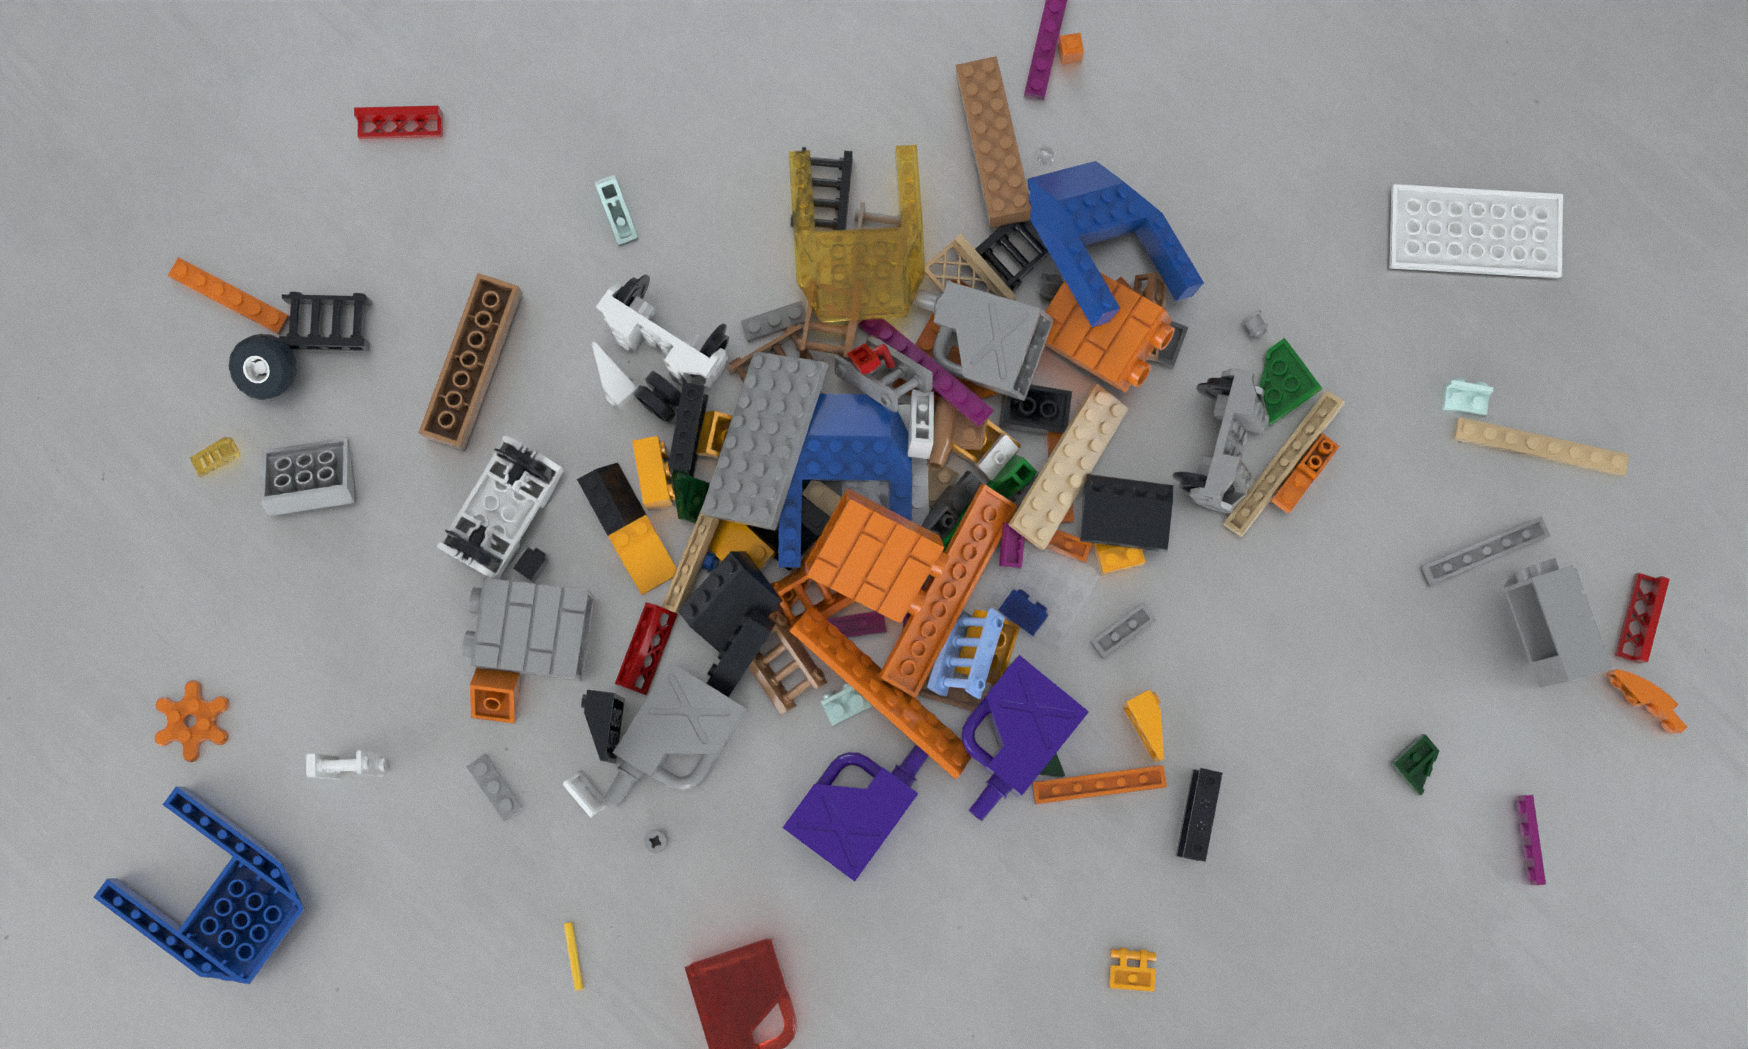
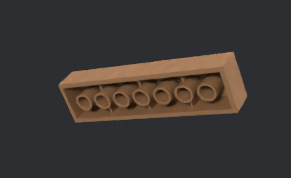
M997 56L955 65L956 78L990 228L1030 220L1032 210L1031 203H1029V193Z
M477 273L419 430V434L424 438L465 451L522 295V291L517 285Z

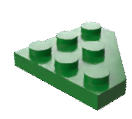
M1285 338L1267 350L1265 367L1260 382V388H1263L1265 391L1263 399L1269 415L1268 426H1271L1322 390L1321 385Z

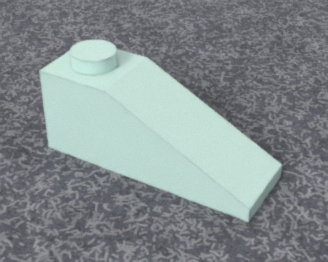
M615 174L595 181L618 245L638 238Z

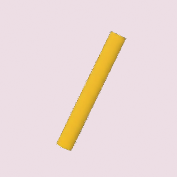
M564 923L574 990H581L584 988L573 923Z

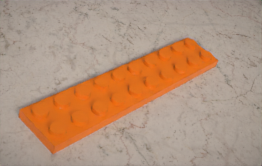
M980 485L944 552L949 557L943 572L938 578L931 576L924 590L927 592L925 602L918 614L915 616L911 614L878 676L880 679L914 698L917 697L1002 537L1003 522H1010L1018 505L987 485Z
M810 606L790 629V632L952 777L957 779L972 757L964 748L962 740L950 728H947L938 720L933 713L928 711L919 700L880 679L878 676L882 669L868 655L863 653L853 641L845 637L836 626L826 620L819 611Z

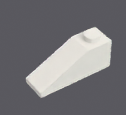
M593 342L592 348L602 386L607 394L604 398L612 407L617 405L621 409L635 397L632 393L637 387L600 346Z
M912 389L907 457L929 459L933 446L934 392L924 393L921 390Z

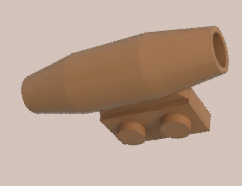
M939 395L934 407L933 446L930 457L927 459V466L933 469H943L953 444L961 449L982 450L988 418L978 427Z

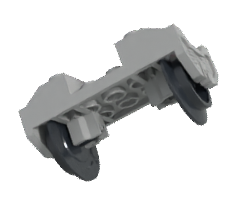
M1228 369L1222 371L1221 378H1209L1207 383H1200L1196 387V390L1202 395L1216 400L1213 415L1216 416V419L1222 420L1213 458L1202 456L1197 473L1174 472L1172 477L1180 482L1179 488L1190 493L1189 495L1194 499L1195 503L1211 510L1233 514L1234 507L1246 496L1248 489H1251L1253 484L1252 474L1241 460V447L1245 445L1247 440L1246 431L1263 434L1264 428H1267L1269 424V415L1263 399L1265 391L1263 388L1254 385L1255 374L1253 372Z

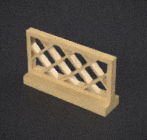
M959 234L954 241L922 267L923 272L941 292L945 290V279L957 280V284H960V281H972L973 289L975 282H983L987 286V293H989L990 289L993 295L1014 301L1017 298L962 234ZM952 248L959 254L958 262L946 261V254ZM933 264H943L942 276L933 275L929 268ZM946 265L958 266L957 277L945 276ZM961 266H969L973 270L972 278L960 277Z

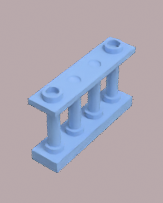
M989 608L986 618L971 617V615L963 610L934 663L927 688L939 696H947L949 687L965 688L966 692L977 699H981L1005 617L993 608ZM967 627H983L981 637L966 638ZM961 647H977L974 659L958 658ZM955 667H971L968 679L952 678Z

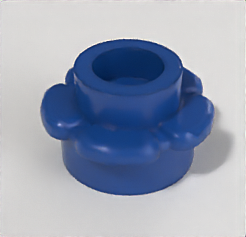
M707 552L702 569L708 570L707 573L710 572V569L714 570L716 568L719 558L715 557V553Z

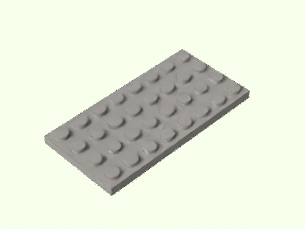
M754 351L701 514L776 530L829 366L827 363Z

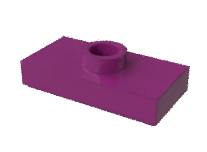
M1003 522L999 566L1022 568L1025 537L1010 527L1009 523Z

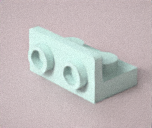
M1454 378L1445 385L1442 409L1485 417L1488 411L1489 397L1494 387L1487 386L1488 384L1484 382L1472 384L1466 383L1465 379Z
M848 683L842 686L844 690L837 694L835 690L823 696L824 700L821 701L832 726L872 707L871 703Z

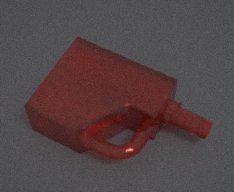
M774 937L705 958L684 967L709 1049H784L795 1038L797 1017ZM778 1003L784 1021L783 1031L776 1038L759 1043L755 1029Z

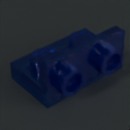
M1021 588L1018 591L1013 589L998 611L1034 636L1049 616L1046 613L1048 609L1038 601L1036 604L1029 601L1030 595Z

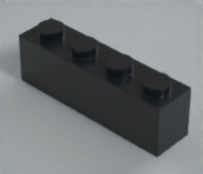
M755 609L752 610L750 615L745 613L738 624L742 628L739 632L734 630L728 640L731 645L728 649L726 647L722 649L717 657L720 659L718 665L713 663L707 675L710 678L706 684L729 698L772 632L776 622Z

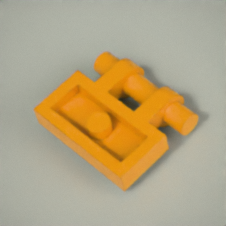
M1120 947V950L1111 949L1110 957L1119 959V965H1110L1109 988L1155 991L1156 969L1147 968V961H1156V952H1147V949L1131 951ZM1127 959L1139 960V967L1127 966Z

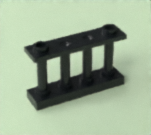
M802 147V153L797 154V166L800 167L796 212L795 215H791L790 227L794 228L795 235H799L800 226L833 229V231H836L837 238L845 239L853 151H844V158L840 157L839 159L807 157L806 147ZM806 165L839 168V170H842V178L835 180L805 177ZM804 185L837 188L840 191V198L830 200L803 197ZM802 206L835 208V211H838V219L801 218Z
M1025 221L1002 225L975 248L984 260L987 259L1006 279V285L1013 291L1022 284L1021 280L1050 255L1047 248L1045 249L1025 227ZM1012 232H1019L1039 254L1031 262L1009 241V235ZM997 245L1003 246L1023 267L1015 276L993 254V249Z
M301 292L282 294V299L287 304H291L289 333L286 336H279V338L285 341L291 350L370 351V343L361 335L363 306H372V301L366 294L353 293V296L302 295ZM300 304H312L311 326L308 337H302L298 334ZM321 305H333L332 331L329 337H321L319 335ZM342 305H354L353 335H350V338L340 335Z
M1200 768V770L1192 769L1176 851L1177 857L1206 862L1222 772Z

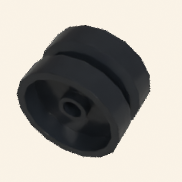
M651 371L645 378V381L653 391L646 386L639 385L632 394L650 413L663 422L670 424L676 415L668 404L678 409L681 392L661 375Z

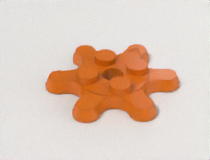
M191 680L185 685V696L181 701L174 702L167 697H161L156 702L157 711L166 715L168 723L164 729L156 733L155 742L159 746H166L172 741L180 742L183 746V758L187 762H195L199 758V747L202 742L210 740L216 745H223L228 741V733L217 726L216 719L220 713L228 709L229 700L224 696H218L212 701H205L201 697V684L196 680ZM188 715H194L196 718V723L193 727L186 725Z

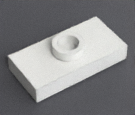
M1001 434L975 466L988 480H993L1019 448L1006 434Z
M578 771L562 784L590 818L608 805L581 771Z

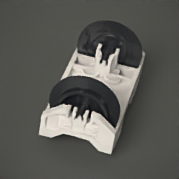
M647 274L639 279L631 278L624 287L616 283L607 290L596 307L604 314V322L612 329V335L616 337L615 340L619 342L618 345L626 351L631 349L636 352L643 340L646 339L645 342L655 349L658 346L663 350V354L667 356L664 361L673 381L679 385L683 383L703 385L712 390L722 375L729 359L725 351L729 342V336L725 334L726 324L722 323L707 340L690 331L685 340L682 341L650 321L656 310L643 300L650 282V277Z
M506 435L502 438L498 449H494L495 454L449 530L445 529L446 535L437 546L440 550L492 579H499L508 568L521 547L518 544L538 509L545 507L564 471L561 466L547 457L537 454L536 451ZM547 468L551 470V481L544 474ZM491 561L501 563L500 566L493 570H489L479 564L481 562L489 566Z

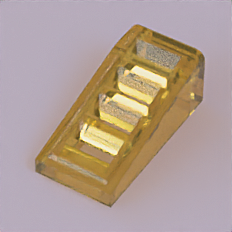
M223 437L190 457V460L198 476L202 477L234 461L241 454L232 438ZM217 450H219V452H220V454H221V456H222L221 459H220V457H219V455H218V453H217ZM209 454L211 455L214 463L211 462L208 456ZM201 458L204 459V461H205V463H206V465H207L206 468H204V466H203V464H202V462H201V460H200Z

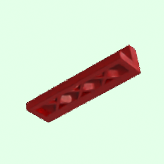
M438 105L354 107V116L358 120L357 137L359 139L443 137V112ZM429 121H437V131H428L424 126ZM372 122L376 126L371 132L363 133V123ZM388 122H394L397 125L392 132H386L382 127ZM408 122H415L418 125L413 131L407 132L403 128Z
M1636 573L1615 656L1639 664L1649 661L1670 581L1669 578L1663 576L1654 578ZM1641 580L1652 583L1650 592L1646 594L1642 592L1640 588ZM1642 599L1646 608L1644 613L1638 615L1634 606L1637 601ZM1636 620L1640 626V631L1633 636L1629 625ZM1629 641L1635 647L1633 656L1623 653L1624 644Z
M645 603L615 681L616 685L647 695L677 613L655 604ZM662 613L669 615L667 623L661 627L659 620ZM658 634L660 638L659 644L653 647V636ZM651 654V665L645 667V657ZM643 675L644 683L642 688L635 687L637 678Z

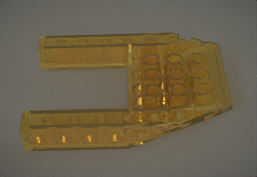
M917 145L895 146L900 227L816 232L810 150L789 151L796 282L807 297L820 322L907 317L925 276Z

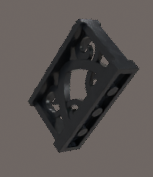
M683 383L668 467L672 468L673 472H680L695 477L698 461L696 450L704 415L707 411L709 395L704 394L705 387L703 385Z

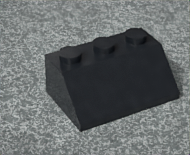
M618 462L597 468L577 479L607 536L647 515Z

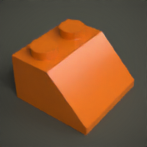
M476 668L470 683L471 718L515 723L520 693V673Z

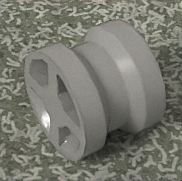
M651 831L646 835L644 844L648 851L659 853L666 849L668 838L662 831Z

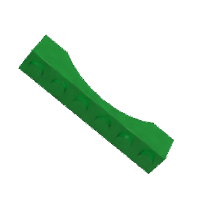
M1014 454L993 480H989L986 485L1008 499L1014 493L1024 488L1037 471L1024 457ZM970 503L958 516L960 521L942 540L944 545L942 552H945Z

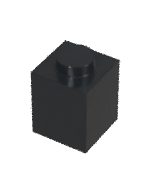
M528 547L513 569L535 583L549 561L545 559L546 554L538 548H535L533 551Z

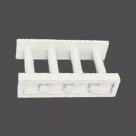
M356 751V759L339 760L338 756L306 754V777L340 779L339 774H342V771H357V774L383 776V771H386L387 766L383 754Z

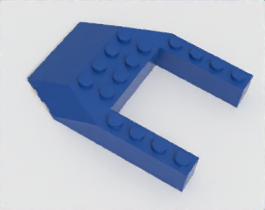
M1097 161L1031 177L1027 180L1030 191L1029 203H1031L1032 210L1030 220L1092 327L1110 322L1120 310V307L1087 252L1086 245L1135 232L1175 301L1192 297L1204 284L1163 213Z
M819 394L779 518L778 568L801 567L802 481L889 482L888 509L912 521V457H907L908 431L898 411H891L867 394Z
M176 786L162 805L233 856L195 909L181 926L118 878L106 879L93 898L199 977L251 984L303 913L305 907L282 862L253 836L186 787Z

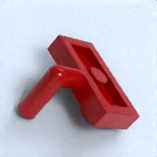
M865 343L847 353L849 360L862 375L873 372L881 365L878 358L879 355H882L888 369L896 365L885 344H881L871 350Z

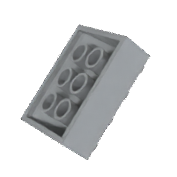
M348 437L262 450L260 502L267 515L274 516L354 503V478Z

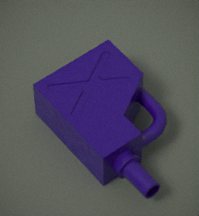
M1020 655L1014 659L992 686L962 727L961 738L964 748L991 775L988 781H985L987 784L986 788L968 810L980 821L985 819L1002 797L1006 799L1010 792L1017 797L1022 796L1089 713L1087 709ZM987 715L999 746L998 751L993 757L980 747L975 740V731Z
M915 744L900 766L896 764L891 773L861 753L847 752L839 755L830 763L816 784L812 786L782 828L855 882L918 795L910 787L917 781L915 776L929 755ZM850 765L860 767L874 778L867 789L832 786L831 784L839 773Z

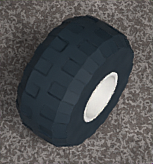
M257 334L245 338L234 347L229 357V370L232 381L241 392L258 400L271 399L281 395L292 386L297 375V362L293 351L285 341L271 334Z

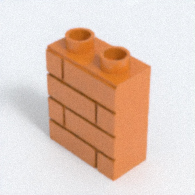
M1100 272L1117 301L1120 310L1110 322L1092 327L1066 281H1064L1045 311L1054 319L1045 346L1124 393L1128 391L1131 384L1137 388L1140 387L1151 370V365L1146 361L1154 348L1162 351L1169 344L1174 334L1175 328L1170 326L1172 319L1163 307Z
M847 488L804 564L807 577L901 623L907 612L915 616L921 610L927 596V592L921 590L922 585L928 575L935 578L940 576L947 564L949 555L942 552L944 545L939 535Z

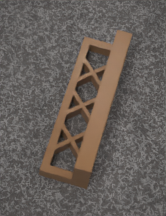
M1156 272L1135 275L1133 291L1165 309L1167 285L1162 276ZM1148 280L1146 288L1142 291V281ZM1154 348L1147 360L1158 361L1159 349Z

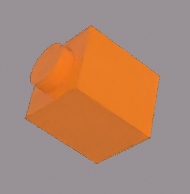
M1081 33L1061 35L1059 37L1058 51L1061 65L1082 62L1084 49Z

